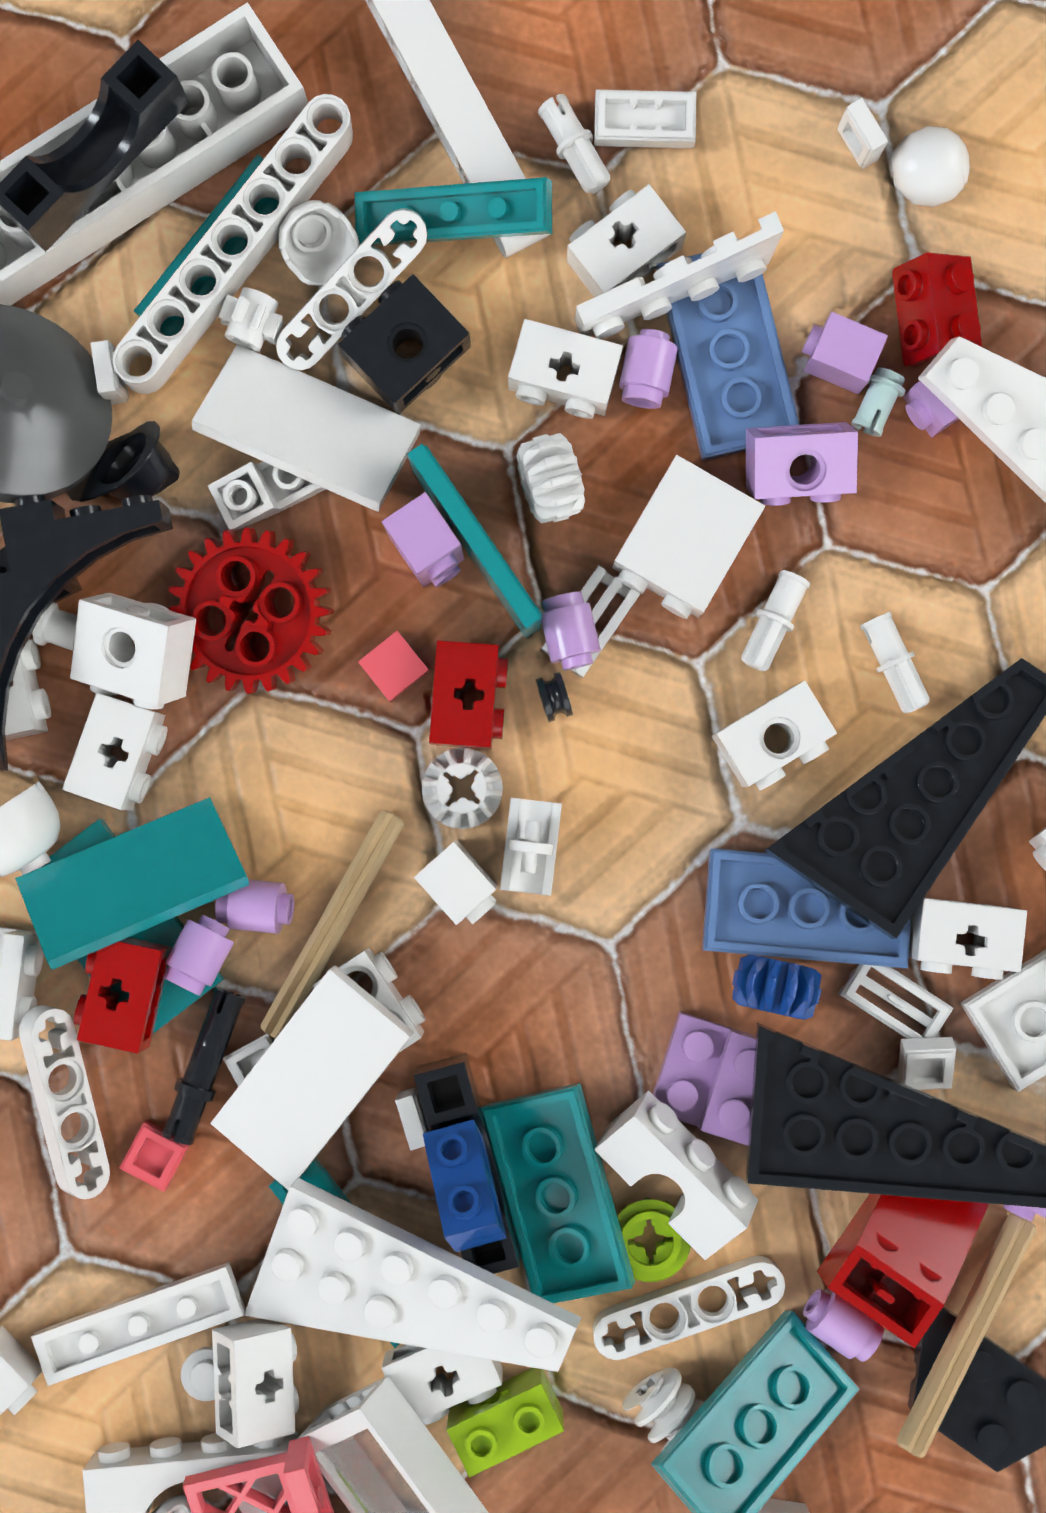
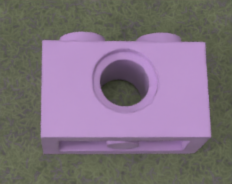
M847 422L746 428V489L754 499H760L761 504L770 506L789 504L791 497L810 496V500L814 502H836L841 500V494L857 493L858 431ZM800 455H811L812 462L808 471L800 476H791L790 466L793 460Z
M426 492L381 521L390 540L423 588L433 582L435 587H439L460 573L461 569L458 564L465 560L461 544Z

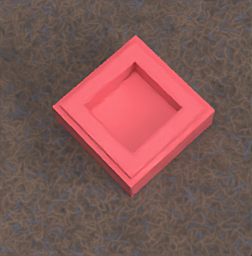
M398 631L394 632L358 661L389 702H392L429 672L426 665Z
M146 1120L141 1125L119 1168L165 1192L190 1145L173 1141L175 1137L173 1135L171 1139L165 1138L161 1134L162 1127Z

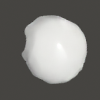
M926 126L908 134L896 147L890 159L893 165L895 188L915 205L935 207L951 201L968 181L970 165L966 145L959 135L948 128Z
M307 200L292 208L279 226V250L282 257L299 280L307 285L323 286L359 247L357 233L350 221L337 207L329 202Z

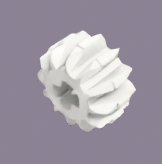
M561 433L533 437L531 441L522 443L516 455L518 461L517 468L525 499L528 501L530 512L534 514V517L540 523L550 521L555 523L580 513L585 504L583 494L585 488L581 479L582 473L579 470L577 457L573 453L571 443Z

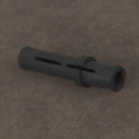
M218 987L214 988L213 998L184 1077L177 1078L174 1090L178 1093L165 1128H163L161 1133L168 1139H171L173 1135L175 1136L173 1141L186 1145L194 1143V1136L206 1103L212 1102L216 1090L212 1087L240 1010L246 1001V997L240 994L235 996L233 995L234 992Z

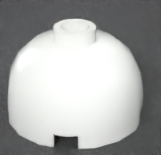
M40 781L0 807V877L15 873L18 870L24 875L43 867L51 861L46 851L58 840L61 826L59 812Z

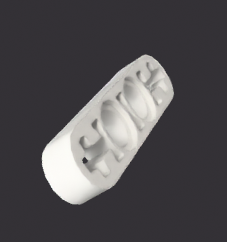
M401 208L388 214L287 323L277 338L276 345L278 356L285 365L296 370L309 369L315 365L341 337L345 327L353 319L362 315L421 252L426 244L427 229L424 220L418 213L411 209ZM397 220L404 225L411 220L417 226L413 231L417 241L412 246L406 242L401 243L392 254L400 258L401 261L396 266H392L387 255L377 247L372 246V243L377 238H380L385 247L395 235V231L391 227L392 223ZM371 256L381 262L384 275L379 283L367 286L357 280L354 274V266L360 258ZM330 294L342 296L349 306V314L346 319L337 323L324 319L319 308L322 298ZM309 313L316 325L325 332L330 333L331 336L324 340L321 333L318 332L311 339L308 346L312 354L307 357L305 354L299 353L294 357L289 353L292 343L287 337L293 334L295 337L300 338L311 327V323L304 321L303 318Z
M46 1005L35 1006L27 1011L22 1018L19 1026V1037L55 1178L60 1189L80 1199L94 1198L106 1187L110 1170L75 1026L71 1016L64 1010ZM45 1020L55 1023V1028L48 1031L49 1041L39 1038V1032L46 1028ZM52 1048L61 1050L62 1052L53 1054ZM64 1064L69 1070L68 1083L62 1090L53 1093L48 1083L50 1073L57 1066ZM77 1112L81 1118L80 1130L72 1139L64 1140L61 1135L62 1122L68 1115ZM70 1152H77L78 1157L73 1156V1155H71V1154H69V1153H70ZM81 1163L90 1166V1170L84 1173L83 1183L75 1181V1177L82 1173Z
M753 1256L607 1307L594 1319L592 1327L594 1344L599 1353L606 1358L612 1360L626 1359L772 1307L780 1301L784 1294V1277L777 1264L768 1257ZM758 1270H762L766 1277L774 1276V1279L767 1282L768 1291L759 1294L756 1287L740 1290L745 1300L737 1303L735 1292L728 1281L736 1277L739 1288L754 1282L753 1273ZM708 1286H718L726 1292V1303L716 1312L705 1311L698 1304L699 1294ZM669 1303L677 1308L679 1316L672 1327L660 1329L651 1323L649 1319L650 1313L656 1305ZM640 1311L643 1328L647 1333L646 1336L639 1337L638 1327H635L623 1333L624 1342L621 1344H615L611 1337L603 1339L602 1336L608 1333L609 1323L617 1321L620 1329L636 1325L633 1313Z

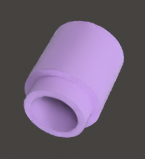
M642 329L639 335L628 338L619 382V388L623 390L621 400L624 403L639 408L658 409L661 407L662 399L668 397L678 347L669 341L670 336L667 333L655 329Z
M582 592L561 594L543 600L544 613H542L541 623L551 663L561 662L564 671L593 664L592 654L600 652L601 649L590 603H584Z
M248 879L250 885L216 899V921L226 923L228 928L234 930L279 934L283 924L290 925L293 918L294 895L287 894L285 883Z
M205 915L201 916L198 923L188 919L165 961V964L169 965L163 978L200 996L206 985L212 986L234 942L225 938L230 928Z
M828 1288L825 1291L817 1289L810 1296L804 1307L803 1315L807 1317L806 1330L847 1359L855 1357L861 1362L868 1360L874 1354L883 1338V1326Z

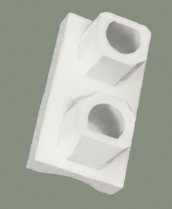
M511 798L500 890L551 896L561 803Z

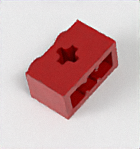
M437 640L429 743L431 745L492 750V740L502 739L504 709L495 708L496 688L506 689L508 658H499V645ZM467 683H475L477 692L484 694L483 700L474 702L473 710H465L463 701L456 699V693L465 691Z
M127 937L88 954L85 966L86 974L91 975L87 995L82 994L80 996L74 1013V1024L80 1026L77 1040L136 1054L149 1048L165 981L163 976L168 968L165 961L172 947ZM122 981L121 988L125 992H129V998L118 1003L119 994L111 991V985Z

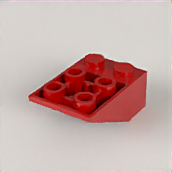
M869 1194L818 1268L817 1273L828 1289L915 1349L944 1307L989 1204Z

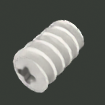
M672 1367L662 1369L642 1380L628 1393L622 1404L624 1410H630L637 1405L642 1407L635 1418V1424L638 1427H642L653 1421L655 1425L648 1434V1440L651 1443H656L666 1437L668 1441L663 1449L704 1403L698 1399L694 1400L695 1392L693 1388L688 1384H681L682 1377L680 1372Z

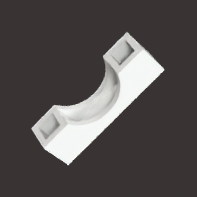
M298 1432L241 1448H236L216 1433L206 1435L201 1441L181 1443V1439L178 1437H166L155 1440L149 1446L130 1448V1444L127 1442L106 1444L100 1447L98 1451H95L82 1470L86 1513H149L154 1499L167 1488L184 1482L185 1476L285 1453L288 1450L289 1441L299 1438ZM278 1474L257 1478L251 1488L273 1499L277 1498L283 1488ZM227 1493L232 1499L234 1498L233 1495ZM243 1500L239 1505L241 1513H267Z

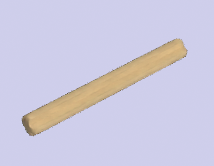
M385 810L379 812L263 1019L261 1029L266 1034L276 1038L314 988L312 985L318 981L403 829L404 821L400 817Z
M1015 1214L1007 1216L897 1437V1444L916 1457L923 1458L926 1455L1036 1232V1226L1029 1220Z

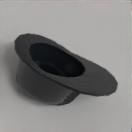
M147 421L133 431L108 441L103 455L89 475L76 487L66 492L72 501L84 502L105 494L120 500L138 495L154 496L176 482L180 471L172 461L168 451L158 441L160 426L155 421Z

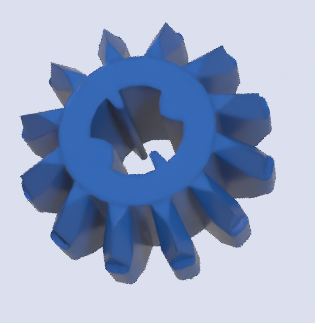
M747 955L740 958L738 970H735L732 983L734 985L732 999L740 1006L806 1020L814 1016L816 1004H819L822 991L820 989L822 976L816 969L762 956Z

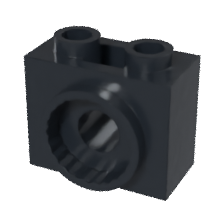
M414 274L404 283L398 280L388 286L378 299L380 305L366 318L360 315L353 319L341 334L343 340L338 343L343 358L398 415L425 390L432 387L442 374L471 348L470 333ZM406 340H414L422 345V350L414 358H401L396 354L399 344Z

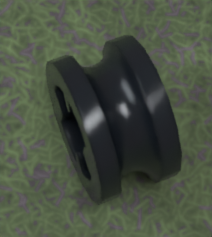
M560 672L554 673V677L550 681H544L542 677L535 679L548 723L555 721V716L559 713L565 714L566 717L573 715Z

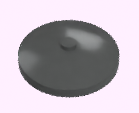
M0 304V502L14 503L15 499L28 495H45L46 500L68 492L81 483L103 455L111 434V400L104 399L98 394L93 358L71 334L41 315L18 307Z

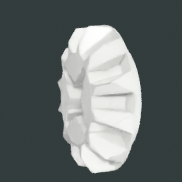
M470 748L451 749L442 753L431 761L422 779V795L427 809L436 820L452 828L467 829L484 823L495 813L501 802L503 785L499 770L489 757ZM476 770L478 774L473 778L475 781L472 783L471 789L476 793L475 797L480 800V803L477 805L473 800L469 801L462 797L457 802L454 801L448 806L446 803L451 798L450 794L453 791V787L444 775L449 773L452 777L456 776L459 779H463Z

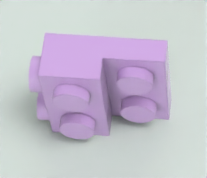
M679 1011L653 1095L660 1102L667 1104L675 1112L679 1121L698 1126L701 1131L748 1146L756 1036Z

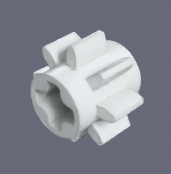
M247 287L242 289L239 299L227 294L218 318L221 319L220 323L228 326L224 335L225 338L257 352L261 350L264 340L276 345L277 338L284 325L282 321L283 316L275 313L278 302L265 293Z

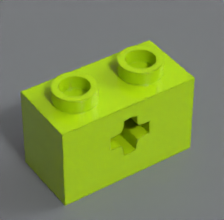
M532 1367L503 1381L501 1386L496 1387L497 1392L485 1401L469 1404L468 1400L449 1408L446 1430L469 1478L564 1432L563 1409L544 1369Z

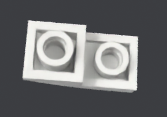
M264 461L259 464L250 462L207 485L229 530L234 531L275 515L326 490Z

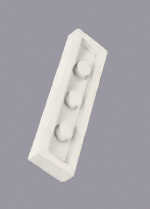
M230 1262L37 1330L31 1336L47 1386L242 1317L246 1308Z

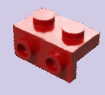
M926 252L893 269L892 278L904 366L914 367L934 359L950 339L959 336L982 347L981 327L970 256Z

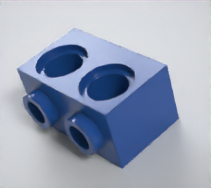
M474 1119L423 1133L444 1238L453 1250L459 1252L506 1239L507 1236L484 1137Z

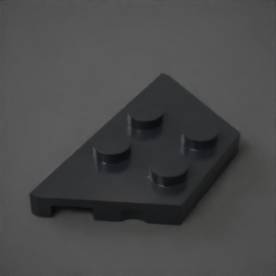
M946 1307L941 1309L916 1346L914 1357L916 1375L911 1381L908 1400L910 1410L957 1318V1315ZM985 1335L938 1431L994 1471L999 1472L1046 1446V1378Z

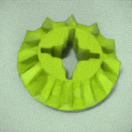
M646 1197L634 1203H627L624 1209L617 1215L634 1279L643 1282L665 1280L677 1273L688 1258L691 1246L668 1224L675 1209L668 1201ZM650 1219L656 1234L672 1237L664 1238L663 1241L655 1243V1250L652 1251L653 1259H649L648 1252L645 1251L643 1243L628 1240L635 1239V1236L644 1234V1227L647 1226L646 1220Z

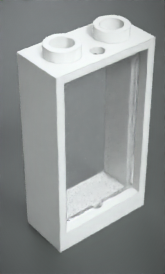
M389 1376L326 1406L299 1436V1438L310 1436L321 1473L350 1513H489Z

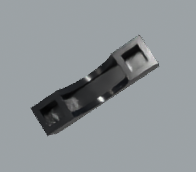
M137 40L101 77L100 91L95 106L80 129L67 142L48 154L36 157L25 156L0 182V208L46 252L190 103L177 75L143 43Z
M467 1053L420 1065L414 1073V1079L429 1130L434 1131L474 1119L482 1133L507 1236L506 1239L460 1251L462 1259L493 1274L519 1267L520 1251Z

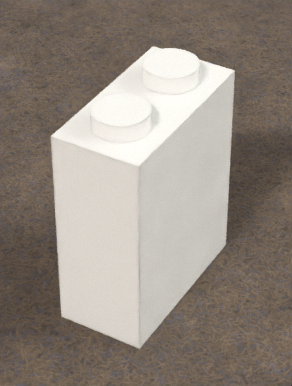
M676 455L614 561L612 568L620 572L617 579L623 582L625 586L630 589L633 588L641 594L647 588L663 597L661 605L681 618L688 619L690 613L699 618L707 608L765 505Z

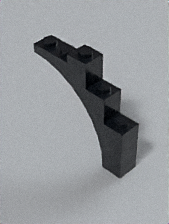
M45 495L19 497L14 500L15 506L0 509V521L10 572H7L6 567L0 566V772L8 771L5 726L9 690L21 652L40 617L62 590L97 560L135 540L172 530L170 510L160 500L153 501L151 495L132 496L121 500L122 507L103 511L99 505L73 508L69 511L70 517L67 518L65 509L51 499L46 500Z

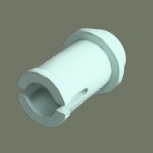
M881 367L877 368L875 374L871 375L868 381V390L851 425L858 430L861 427H865L864 433L881 437L897 397H902L905 394L906 390L902 387L905 378L892 370Z

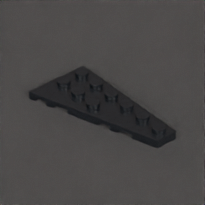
M1023 658L1019 659L764 851L891 939H896L1046 716V674Z
M757 1023L746 1169L748 1184L1046 1208V1143Z

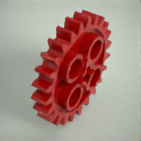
M254 528L243 529L241 542L234 530H224L222 537L223 546L215 538L204 539L208 554L205 555L198 550H190L188 556L195 565L194 568L177 567L175 570L185 580L184 586H174L168 589L170 593L181 599L180 605L171 606L167 609L196 618L192 651L196 656L190 665V669L196 670L207 665L209 670L206 682L208 683L216 682L224 675L226 691L235 690L240 681L243 680L246 694L257 691L259 679L267 692L277 689V675L284 683H293L296 679L292 666L303 672L309 671L312 666L305 654H322L324 649L314 639L316 636L330 635L332 631L319 623L320 617L334 613V609L321 606L319 601L320 598L331 592V588H316L314 583L324 571L322 568L306 570L304 566L310 558L311 553L309 551H302L294 556L291 555L294 547V540L292 538H285L278 546H275L276 535L275 531L265 530L259 542ZM238 562L244 563L250 571L249 584L243 590L238 589L231 579L232 569ZM268 571L273 572L274 577L270 585L266 586L260 594L266 573ZM281 588L289 590L294 597L295 605L293 611L287 616L277 611L274 604L275 595ZM255 601L253 611L259 614L258 618L245 621L248 612L242 605L244 602ZM213 606L220 608L226 618V624L221 633L214 632L207 621L208 613ZM239 630L235 648L231 651L227 647L228 641ZM255 632L262 633L269 641L270 650L265 659L256 657L250 648V641Z

